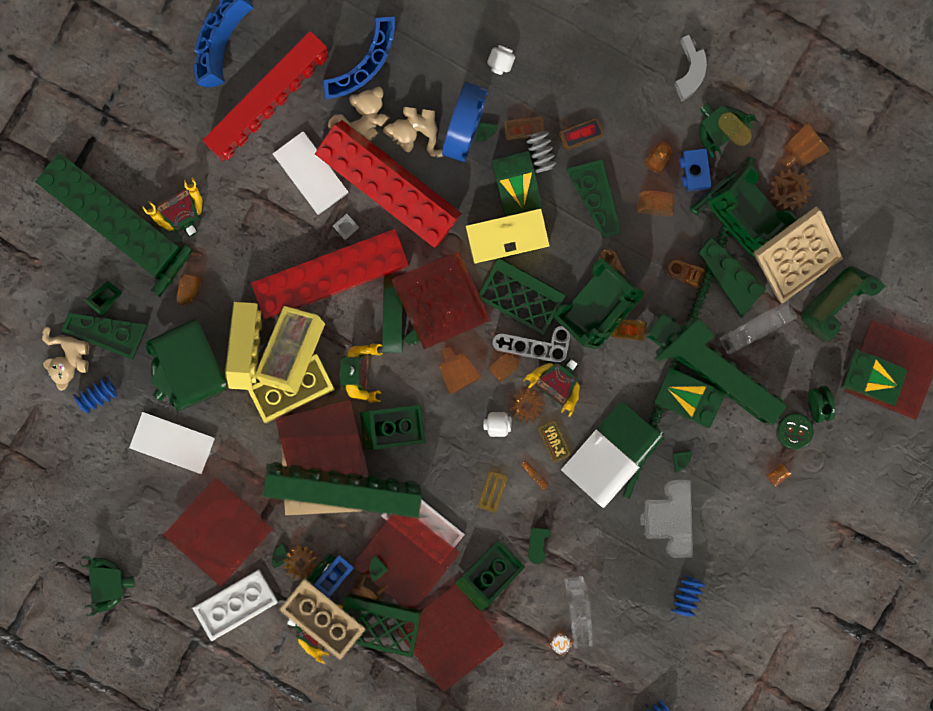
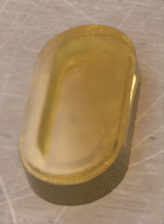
M727 112L719 118V128L734 144L745 146L750 142L752 137L751 131L736 115Z

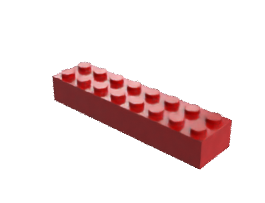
M309 31L202 140L204 144L222 162L225 159L227 161L231 159L235 154L234 150L238 146L242 147L248 141L247 137L252 132L256 133L262 127L261 123L265 119L269 120L274 115V110L277 106H283L289 99L287 96L292 91L294 93L298 91L302 86L301 82L305 78L309 79L315 73L314 69L318 65L322 66L328 60L329 52L327 46Z
M343 120L334 124L315 152L317 157L434 248L444 240L462 215L454 206Z
M393 229L252 282L251 285L263 317L267 321L280 316L284 306L299 309L408 268L409 264L396 230Z

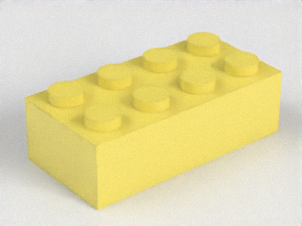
M234 302L226 367L228 387L230 389L252 390V385L257 380L255 376L257 371L255 370L259 362V354L257 352L258 348H260L261 337H259V333L262 331L263 324L261 311H258L257 303Z
M316 354L311 357L297 394L271 387L261 382L253 385L252 390L248 391L264 423L267 424L335 390L319 356Z

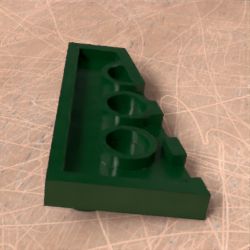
M603 159L566 169L602 237L607 238L622 234Z
M709 238L697 253L710 273L716 278L720 288L728 296L727 298L730 303L736 308L738 315L743 317L767 288L714 239Z
M69 313L61 331L133 360L148 325Z

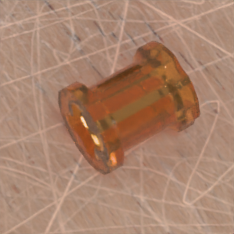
M782 463L771 474H766L768 480L775 488H778V484L786 478L792 477Z

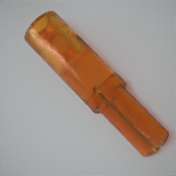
M526 461L521 464L543 491L549 486L540 474Z

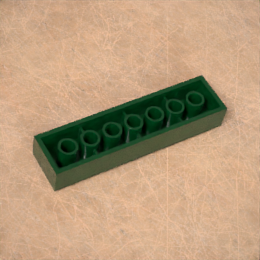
M60 152L57 153L35 181V183L157 279L180 250L176 244Z
M660 314L654 317L646 328L644 335L658 346L664 345L666 347L671 342L669 338L676 332L680 334L685 328L683 327L684 325H677L675 323L676 319L671 315ZM704 345L699 350L674 357L713 387L726 393L725 396L764 425H774L787 407L783 404L784 400L776 394L773 396L768 393L769 389L763 384L753 382V377L750 374L737 370L738 366L734 362L721 358L722 354L714 348L711 350Z
M279 462L266 464L263 497L419 518L422 492L420 484H417L415 481L408 480L405 483L398 482L394 478L383 480L374 475L361 477L357 473L340 474L341 472L337 470L325 472L316 467L303 469L299 465H290L289 467L283 466Z

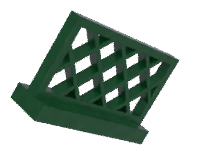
M498 258L477 298L544 335L553 319V315L556 313V308L562 303L566 294L504 259ZM497 270L504 274L505 282L495 284L493 276ZM492 280L493 285L488 286L490 281ZM514 281L520 282L523 291L512 294L509 283ZM507 284L509 295L499 297L496 286ZM494 287L497 298L488 300L483 297L486 289ZM534 290L538 293L539 300L529 303L526 292ZM524 293L526 304L516 306L513 296ZM511 297L513 308H503L500 299ZM550 299L557 303L553 310L545 312L542 301ZM540 302L543 313L532 316L530 305ZM527 306L530 317H519L517 309ZM551 313L549 319H547L546 314ZM544 315L546 321L544 328L541 329L535 326L533 318Z
M351 593L345 596L344 612L348 614L349 608L356 609L360 617L355 619V621L362 618L368 627L362 634L370 630L375 638L371 642H366L362 635L358 637L360 640L357 639L354 644L413 657L423 610ZM373 613L379 621L370 625L365 615ZM388 617L393 618L397 624L390 630L383 621ZM405 622L415 623L414 630L407 634L402 626ZM381 623L386 632L378 637L372 627ZM397 627L400 628L405 636L398 641L395 640L391 633ZM387 634L394 643L389 647L384 646L380 641V638ZM407 639L410 644V651L402 650L398 643Z

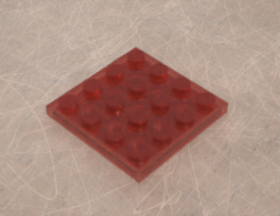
M459 252L392 279V283L424 350L491 321Z
M872 320L860 351L907 369L896 406L844 389V392L917 420L933 379V344Z
M351 400L275 419L287 466L299 465L303 469L316 467L325 472L337 470L341 472L340 474L357 473L361 477L369 475Z
M215 477L163 535L221 587L272 532L273 528L222 481Z
M391 515L354 562L353 566L373 582L370 577L369 568L372 558L377 555L389 569L373 583L402 606L417 609L461 552L418 518Z
M454 585L423 609L414 655L444 692L501 648L504 643L471 600ZM406 622L402 625L407 634L414 630L415 623ZM400 628L396 630L401 638L405 637ZM404 639L403 641L410 648L409 642L407 641V639Z

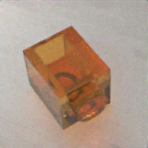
M506 353L488 369L501 383L518 370L516 365L519 362L513 355L509 356Z

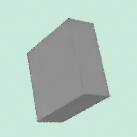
M345 214L333 225L334 229L345 241L360 229L348 214Z

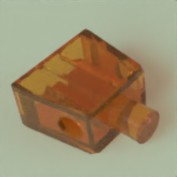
M807 122L784 147L788 154L781 161L787 168L795 162L802 168L825 156L830 150Z
M645 190L639 193L637 212L673 217L675 196L673 193Z
M451 347L440 352L445 362L439 365L449 395L482 378L463 352L455 356Z

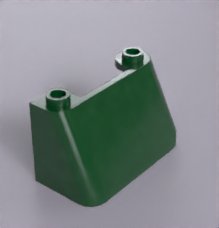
M750 164L741 170L712 198L709 206L751 256L756 257L754 254L756 250L799 219L790 210L783 209L779 212L755 185L760 179V175L755 167Z
M604 258L597 260L593 264V278L572 303L560 304L553 315L582 346L592 349H598L607 341L645 294L638 285Z
M848 267L803 309L801 320L823 343L832 340L841 328L840 322L834 315L854 295L858 297L861 294H867L872 297L880 293L886 285L877 277L857 267Z
M196 319L177 326L146 342L148 354L154 358L158 357L173 392L170 397V403L173 408H176L177 412L214 398L227 388L225 378Z

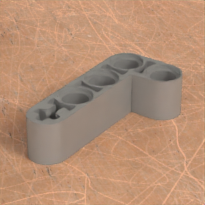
M563 326L557 327L552 334L551 343L507 334H498L493 339V347L496 351L560 363L566 358L570 333ZM563 330L567 335L566 339L558 340L556 332ZM504 338V342L510 343V339H512L511 350H508V345H503L502 348H499V344L496 341ZM523 342L525 350L518 352L514 347L515 343ZM537 345L544 348V353L540 356L536 355L533 351V348ZM560 349L563 357L555 359L552 355L553 350Z

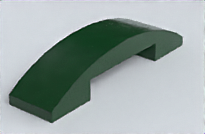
M384 276L383 353H402L403 277Z

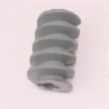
M548 131L527 135L531 138L526 143L533 144L528 151L535 152L530 157L537 160L532 163L533 166H538L534 173L551 170L556 165V161L550 160L555 155L548 153L553 149L552 146H547L551 139L544 138L549 134Z

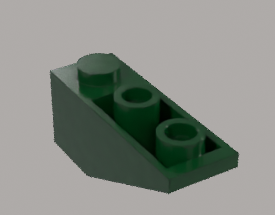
M691 318L684 324L683 327L685 329L680 334L676 332L669 338L671 342L666 347L662 345L655 351L656 356L653 359L661 361L699 350L715 335L699 318L695 320Z

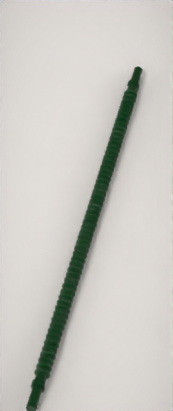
M748 157L745 167L750 164L754 166L756 159ZM725 225L720 227L722 231H719L720 236L716 237L718 239L717 243L722 248L726 247L724 243L728 242L726 238L730 236L728 234L730 231ZM707 267L705 268L707 270L706 273H703L704 278H701L703 282L699 283L701 287L697 289L699 293L695 294L697 298L693 299L695 303L692 304L693 308L690 309L691 314H688L689 319H686V322L691 318L693 320L698 319V314H701L699 311L703 309L701 305L705 304L703 301L707 298L705 294L709 293L707 289L711 288L709 284L712 283L711 279L714 278ZM674 358L673 361H670L672 365L669 368L680 371L678 367L682 366V364ZM657 404L653 408L655 410L654 413H651L653 415L652 418H649L651 422L648 424L652 428L660 423L661 413H664L663 407ZM642 465L628 480L623 497L630 499L636 481L640 479L639 473L640 470H643Z

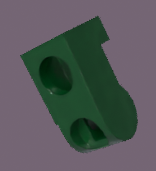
M531 528L528 558L532 563L540 564L544 561V538H550L551 530Z

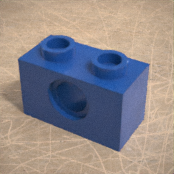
M707 149L684 151L682 157H679L680 168H684V175L682 176L683 187H686L687 192L710 189L711 180ZM690 167H698L700 173L693 175L690 172Z
M339 555L314 586L329 598L355 567Z

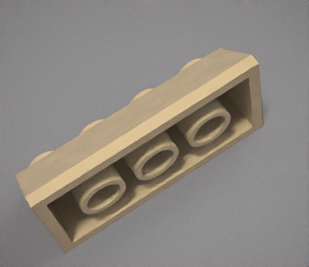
M305 579L280 609L281 612L340 660L365 630L364 627Z

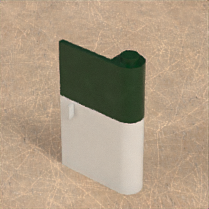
M621 400L561 470L594 501L605 508L665 439L662 436L664 432L657 426L652 428Z

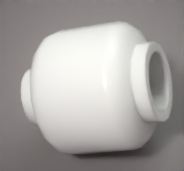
M502 45L494 47L487 62L492 67L491 71L502 75V72H509L515 60V55L512 53L513 50Z
M490 412L488 418L484 419V430H488V434L491 437H505L512 430V419L508 417L506 412Z

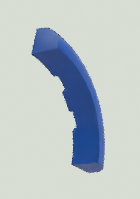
M219 0L220 3L215 10L209 12L201 27L195 46L197 56L196 64H194V74L198 85L215 87L225 83L223 75L225 48L237 24L254 8L250 0Z
M382 17L373 20L372 40L362 60L348 73L322 81L325 99L337 98L357 90L371 80L379 71L392 45L395 17Z

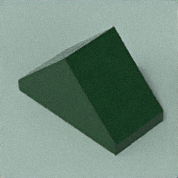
M107 281L86 298L85 302L96 312L104 316L122 295V292Z

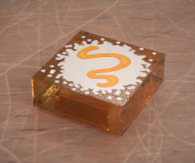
M559 630L548 643V646L563 658L574 642Z

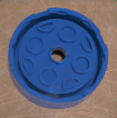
M465 82L446 136L442 152L443 156L461 162L466 161L486 101L484 97L485 95L487 96L488 88Z

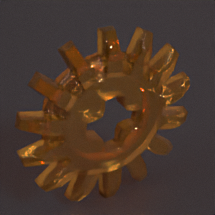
M526 389V394H523L522 390H520L521 396L518 397L515 394L516 402H510L515 405V407L510 408L511 411L516 410L513 417L515 418L519 415V422L525 418V424H528V419L530 418L532 422H536L534 416L540 419L541 416L538 412H544V409L540 408V405H544V402L539 403L538 401L542 397L539 395L536 398V391H533L531 395L529 394V389ZM524 401H528L529 404L533 405L529 412H526V409H522V405L525 404Z
M298 546V551H295L293 547L291 549L292 554L286 553L289 559H283V562L288 563V565L283 566V569H289L286 573L287 575L293 573L292 579H295L298 575V580H301L303 574L307 578V572L312 573L313 571L310 568L317 567V564L312 563L317 558H311L314 552L307 553L308 547H305L304 551H302L301 546ZM299 558H302V561L305 562V564L302 565V568H299L298 565H295V562H298Z

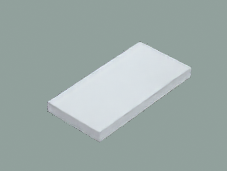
M301 132L274 152L273 155L317 215H319L349 192L329 165L315 155L317 149L306 134Z
M142 412L129 448L202 474L215 438Z
M423 500L421 501L419 518L385 513L381 515L439 564L445 560L465 535Z
M258 569L192 609L208 637L213 641L277 604L278 600L261 570Z

